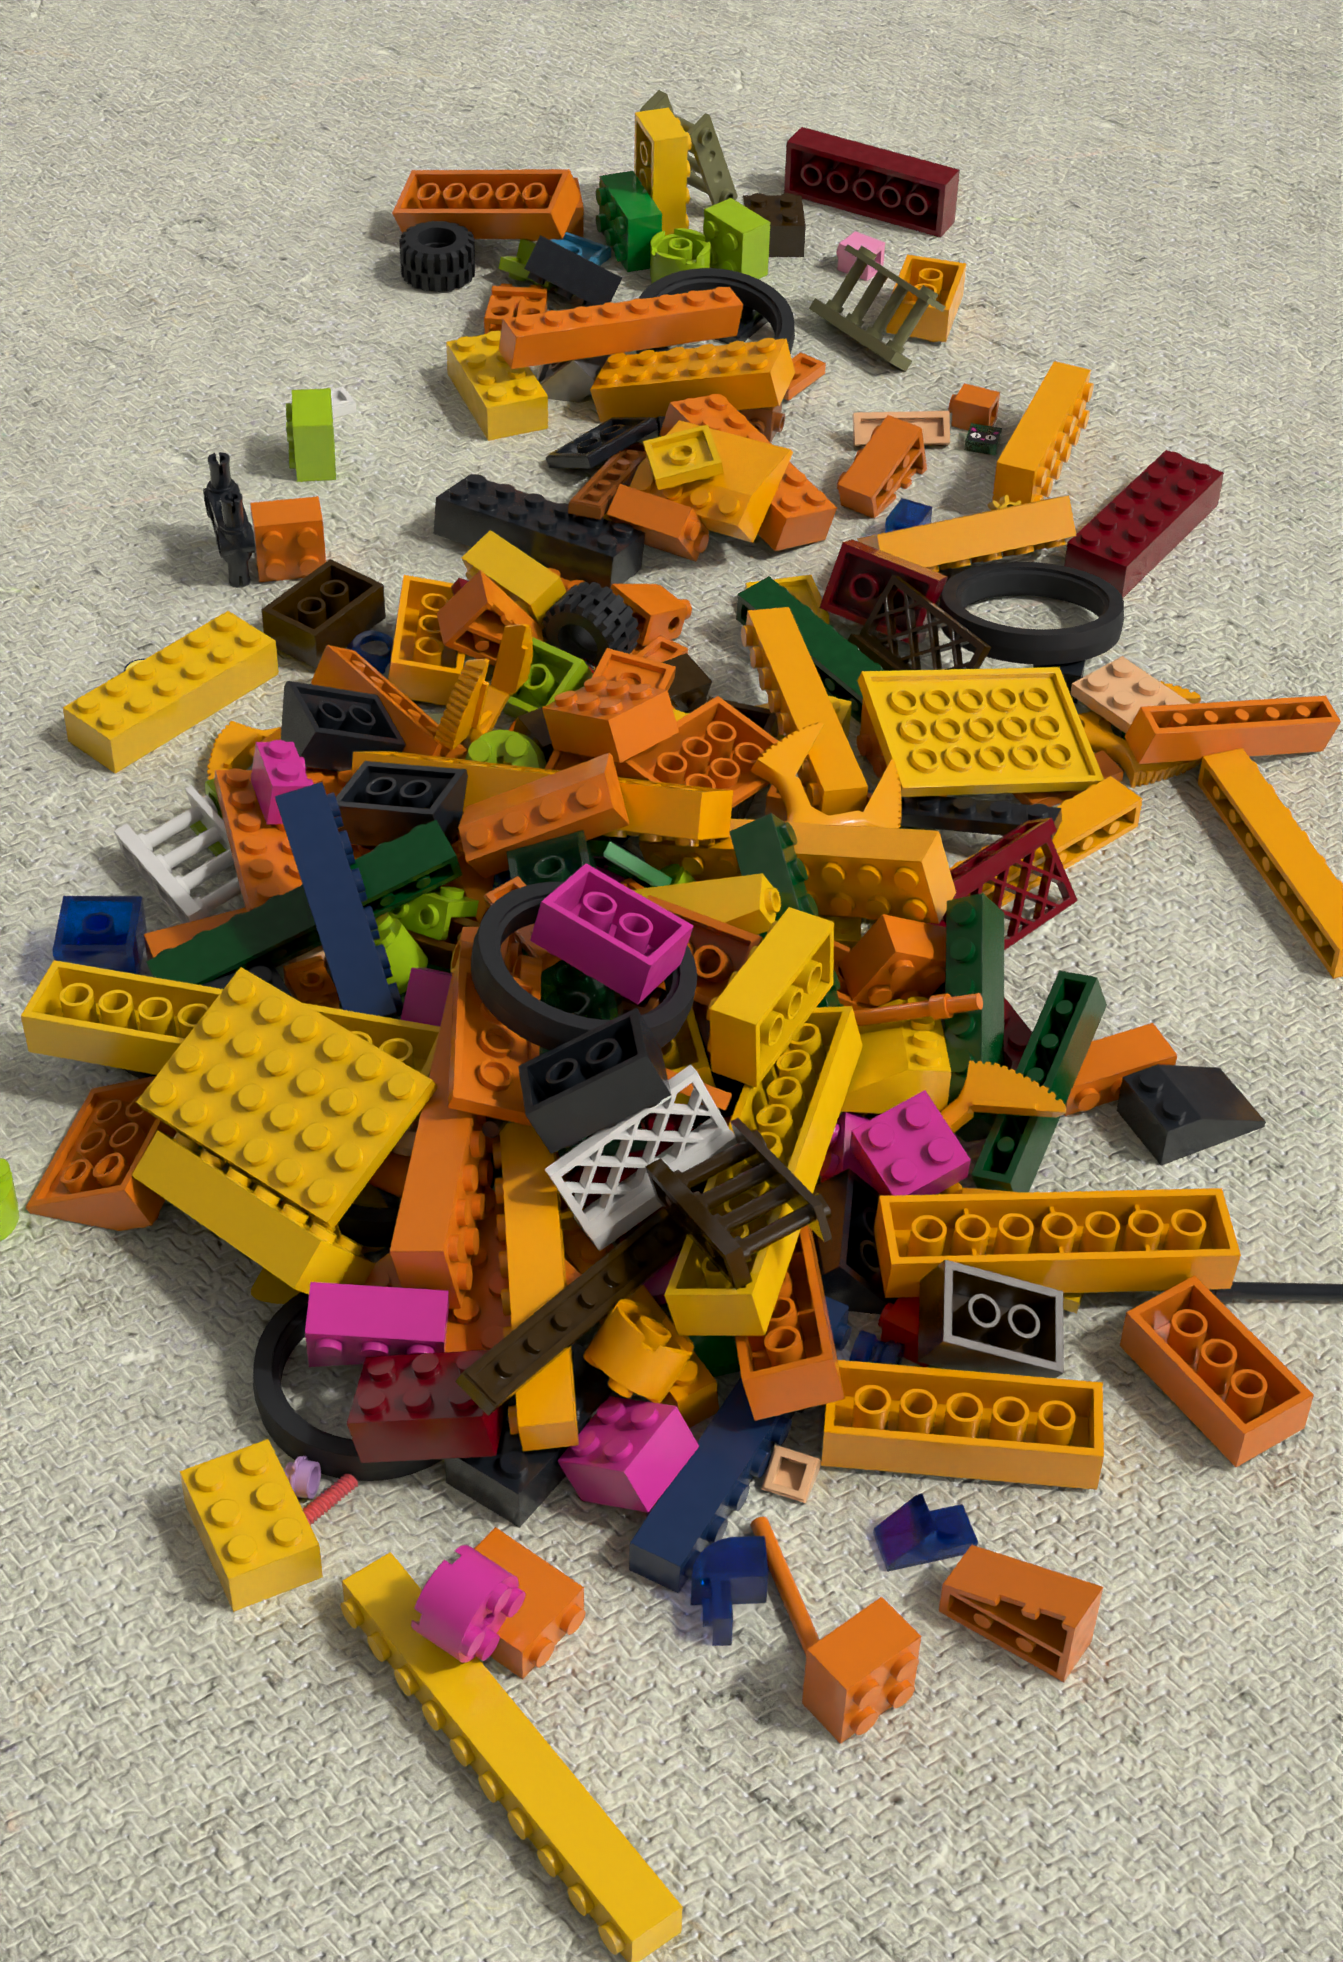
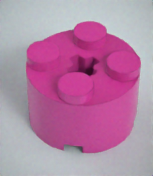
M462 1545L454 1550L461 1557L453 1564L444 1560L427 1581L414 1608L422 1614L420 1622L412 1620L411 1626L414 1631L462 1663L468 1662L475 1657L485 1661L494 1652L499 1643L500 1636L497 1634L506 1617L511 1618L518 1612L524 1602L526 1593L518 1588L519 1581L516 1576L469 1545Z

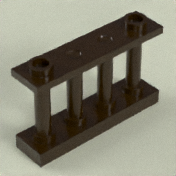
M739 1118L731 1121L737 1144L686 1171L676 1170L673 1172L661 1158L645 1166L657 1201L736 1290L752 1282L747 1262L752 1260V1254L808 1225L823 1242L832 1239L827 1219L831 1218V1211L822 1195L819 1193L813 1195L767 1148L760 1132L757 1129L751 1131ZM743 1160H746L752 1166V1168L702 1194L699 1191L695 1193L690 1191V1188ZM764 1181L773 1188L723 1216L719 1213L715 1215L710 1213L711 1209ZM784 1203H787L794 1210L743 1239L740 1236L733 1238L730 1232Z

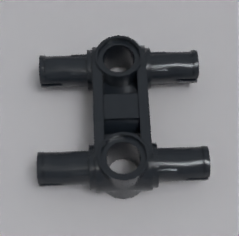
M219 452V464L216 460V454L213 453L208 456L210 481L206 488H203L206 512L215 533L220 557L228 563L230 586L240 588V576L242 578V585L245 587L251 583L248 561L252 553L256 552L254 533L242 502L243 496L240 493L238 483H235L231 478L230 456Z

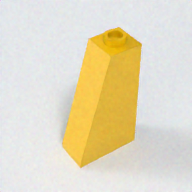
M763 873L633 890L645 898L651 895L756 935L768 931L772 922L775 921L776 912H779L781 907L780 894L777 888L771 885Z

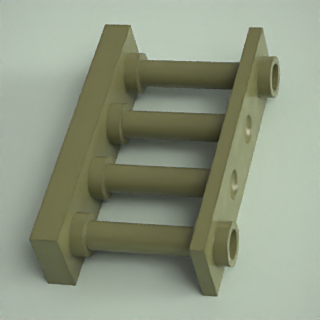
M660 90L640 109L641 112L669 107L674 114L668 95ZM705 113L693 124L674 114L676 118H679L684 131L689 133L691 150L688 152L695 156L694 158L687 154L691 170L690 177L687 178V185L708 194L712 206L729 198L736 200L738 195L710 115ZM695 172L701 174L702 178L698 177Z
M847 244L844 250L857 257L855 263L833 299H829L825 304L815 298L809 309L889 363L906 372L912 360L903 355L905 350L903 348L904 344L929 304L941 312L944 311L946 306L936 301L938 294L922 285L919 290L874 261L877 256L875 253L862 245L859 250H856ZM867 265L877 270V273L852 314L849 312L847 316H844L842 314L844 310L843 304ZM887 278H889L898 285L873 326H869L865 330L862 328L864 324L862 319ZM909 291L919 298L894 339H889L886 344L882 341L885 336L882 333Z

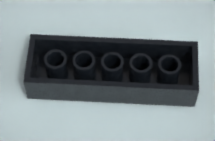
M479 474L468 475L436 497L433 532L435 535L473 547L491 530L546 568L559 570L561 578L570 581L582 580L589 585L595 582L599 583L601 588L606 586L611 588V584H623L642 568L645 532L633 529V526L630 524L615 523L603 517L595 519L569 514L568 504L555 503L546 500L540 494H528L516 490L510 484H498L489 481L486 477Z

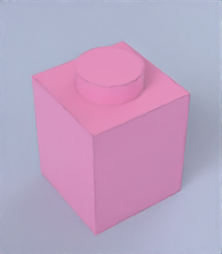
M855 231L838 245L836 254L838 257L837 270L848 274L857 257L844 250L847 244L856 250H859L862 245L877 255L874 261L882 266L884 264L885 242ZM867 265L860 279L868 281L875 276L877 270Z

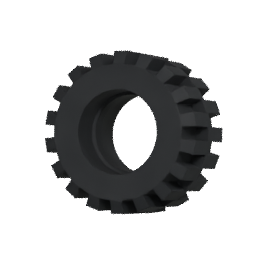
M428 221L406 229V232L402 233L399 240L401 276L407 284H411L412 287L422 289L423 291L441 292L461 288L472 281V277L475 276V238H473L472 232L468 231L466 227L447 221Z
M581 582L578 586H572L547 611L542 622L544 626L542 634L547 639V644L580 659H587L594 663L596 667L607 648L630 654L638 644L636 641L639 638V631L636 629L638 626L637 619L632 617L633 611L630 606L625 605L624 599L619 594L616 596L612 593V589L609 587L601 588L600 584L592 582L590 585L587 582Z

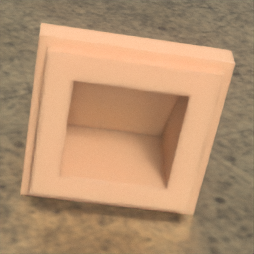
M775 1445L761 1489L806 1503L819 1473L821 1460Z

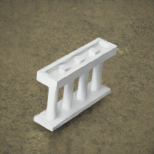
M192 785L185 788L192 807L146 835L143 833L137 835L127 823L114 830L124 857L182 924L209 917L210 911L241 893L238 877L202 899L198 896L193 899L190 896V890L234 864L223 819L218 815L217 808L208 795L201 796ZM199 820L208 829L164 856L161 854L155 856L153 854L155 846ZM218 841L227 850L183 877L180 875L173 877L171 874L172 868Z

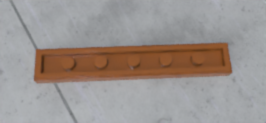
M635 442L611 456L569 501L568 513L601 519L609 510L619 485L622 484L630 487L638 466L647 457L643 443Z

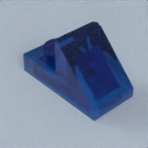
M922 1493L915 1495L873 1529V1535L887 1572L962 1556L971 1545H978V1540L963 1504L929 1511Z

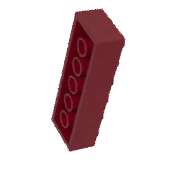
M801 127L786 143L784 193L801 195L802 199L941 238L955 222L960 170Z
M1165 450L1087 523L1076 536L1067 542L1064 566L1085 571L1107 581L1124 598L1218 506L1224 472L1216 470L1208 464L1183 457L1180 453Z

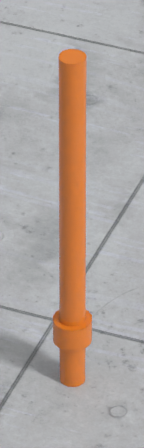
M946 993L932 995L926 1001L855 1010L854 1015L858 1027L931 1016L934 1020L952 1018L954 1013L981 1010L983 1008V999L980 993L954 997Z

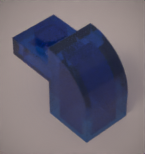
M765 1536L730 1537L718 1540L707 1546L694 1562L691 1578L690 1606L701 1605L702 1627H711L712 1646L732 1645V1604H760L767 1602L768 1565Z

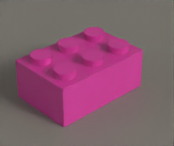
M585 864L541 901L530 941L579 969L587 976L618 992L621 996L639 1004L681 964L694 926L592 866Z

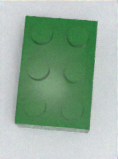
M633 171L599 176V188H596L599 214L595 218L598 232H602L607 246L613 249L617 261L622 263L627 272L650 269L651 239L657 233L662 232L661 211Z

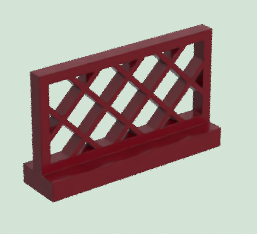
M1052 818L1024 822L950 871L956 891L953 899L969 896L968 894L971 896L982 893L983 884L986 882L995 886L992 902L1000 909L1004 891L1015 894L1012 913L1001 909L1004 912V918L1010 920L1007 935L1004 937V951L1078 901L1051 838V835L1057 832ZM1039 847H1041L1045 856L1043 870L1033 866L1035 851ZM1012 865L1021 868L1017 887L1006 883L1009 868ZM1031 873L1041 877L1038 895L1027 891ZM1051 882L1057 884L1062 899L1056 903L1047 900ZM1025 899L1036 903L1031 920L1021 917ZM945 912V914H944V916H943V919H944V922H945V923H946V912Z

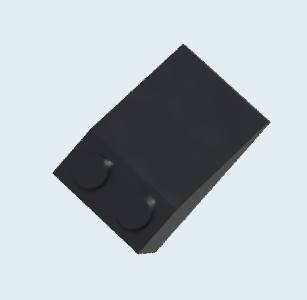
M1157 1064L1122 1078L1116 1111L1161 1166L1265 1127L1266 1121L1221 1068Z

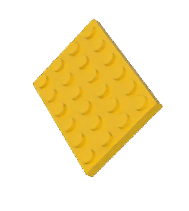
M1060 667L862 671L857 680L887 766L890 760L895 761L901 783V797L1086 790L1092 784H1097L1104 780Z
M240 967L136 1103L146 1112L334 1229L438 1089V1086L429 1077Z

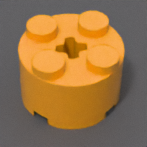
M621 1299L609 1313L584 1352L583 1357L589 1364L602 1370L610 1377L608 1385L619 1395L631 1398L633 1393H636L653 1403H661L693 1354L692 1350L694 1349L693 1342L688 1336H678L674 1323L666 1317L662 1323L648 1317L653 1309L633 1300Z

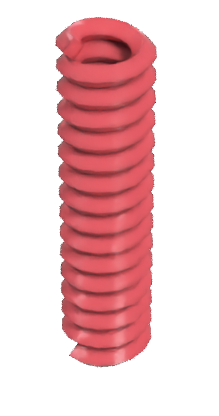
M344 1474L330 1488H327V1491L325 1490L313 1502H310V1505L303 1508L310 1526L314 1524V1521H317V1518H321L324 1512L327 1513L328 1510H331L334 1504H338L341 1498H344L345 1495L347 1496L348 1493H351V1490H355V1487H358V1481L354 1476Z

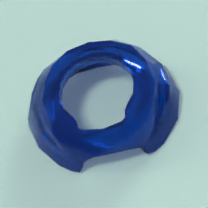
M369 630L358 634L348 644L347 649L356 651L378 672L384 674L386 667L390 663L393 638L383 632ZM372 641H382L387 645L389 651L380 656L367 653L360 646Z

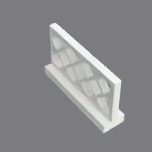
M691 1064L668 1080L671 1096L663 1099L652 1108H644L622 1119L620 1123L611 1128H603L544 1169L574 1215L575 1221L599 1252L662 1207L656 1199L645 1166L661 1158L673 1172L676 1170L684 1172L737 1144L735 1134L727 1126L698 1072ZM689 1084H692L693 1091L688 1104L674 1103L677 1093ZM649 1113H657L652 1130L638 1129L642 1118ZM670 1114L684 1115L678 1131H664ZM696 1115L710 1116V1119L690 1132ZM613 1139H621L616 1156H601L603 1148ZM633 1140L648 1141L642 1157H628ZM660 1141L674 1142L671 1147L655 1157ZM575 1166H585L579 1182H564L561 1176ZM597 1166L611 1167L606 1183H592ZM624 1167L638 1168L635 1173L619 1183ZM587 1194H602L599 1199L582 1210Z

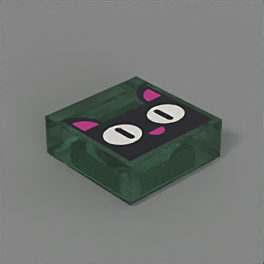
M971 423L965 440L964 450L996 455L1002 436V428Z

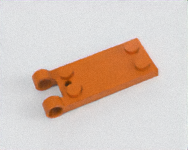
M458 940L451 961V973H454L448 1108L532 1126L525 1115L518 1066L539 1056L540 1046L525 1040L508 1029L487 1009L476 992L472 981L471 955L473 943ZM520 954L515 962L512 977L524 990L540 1000L542 960Z

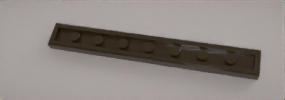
M662 1208L463 1371L455 1382L489 1416L605 1318L618 1301L627 1299L678 1256L687 1237L686 1232Z

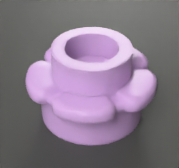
M299 1456L294 1463L289 1462L284 1472L298 1501L300 1497L313 1499L319 1488L321 1467L318 1462L309 1461L307 1456Z

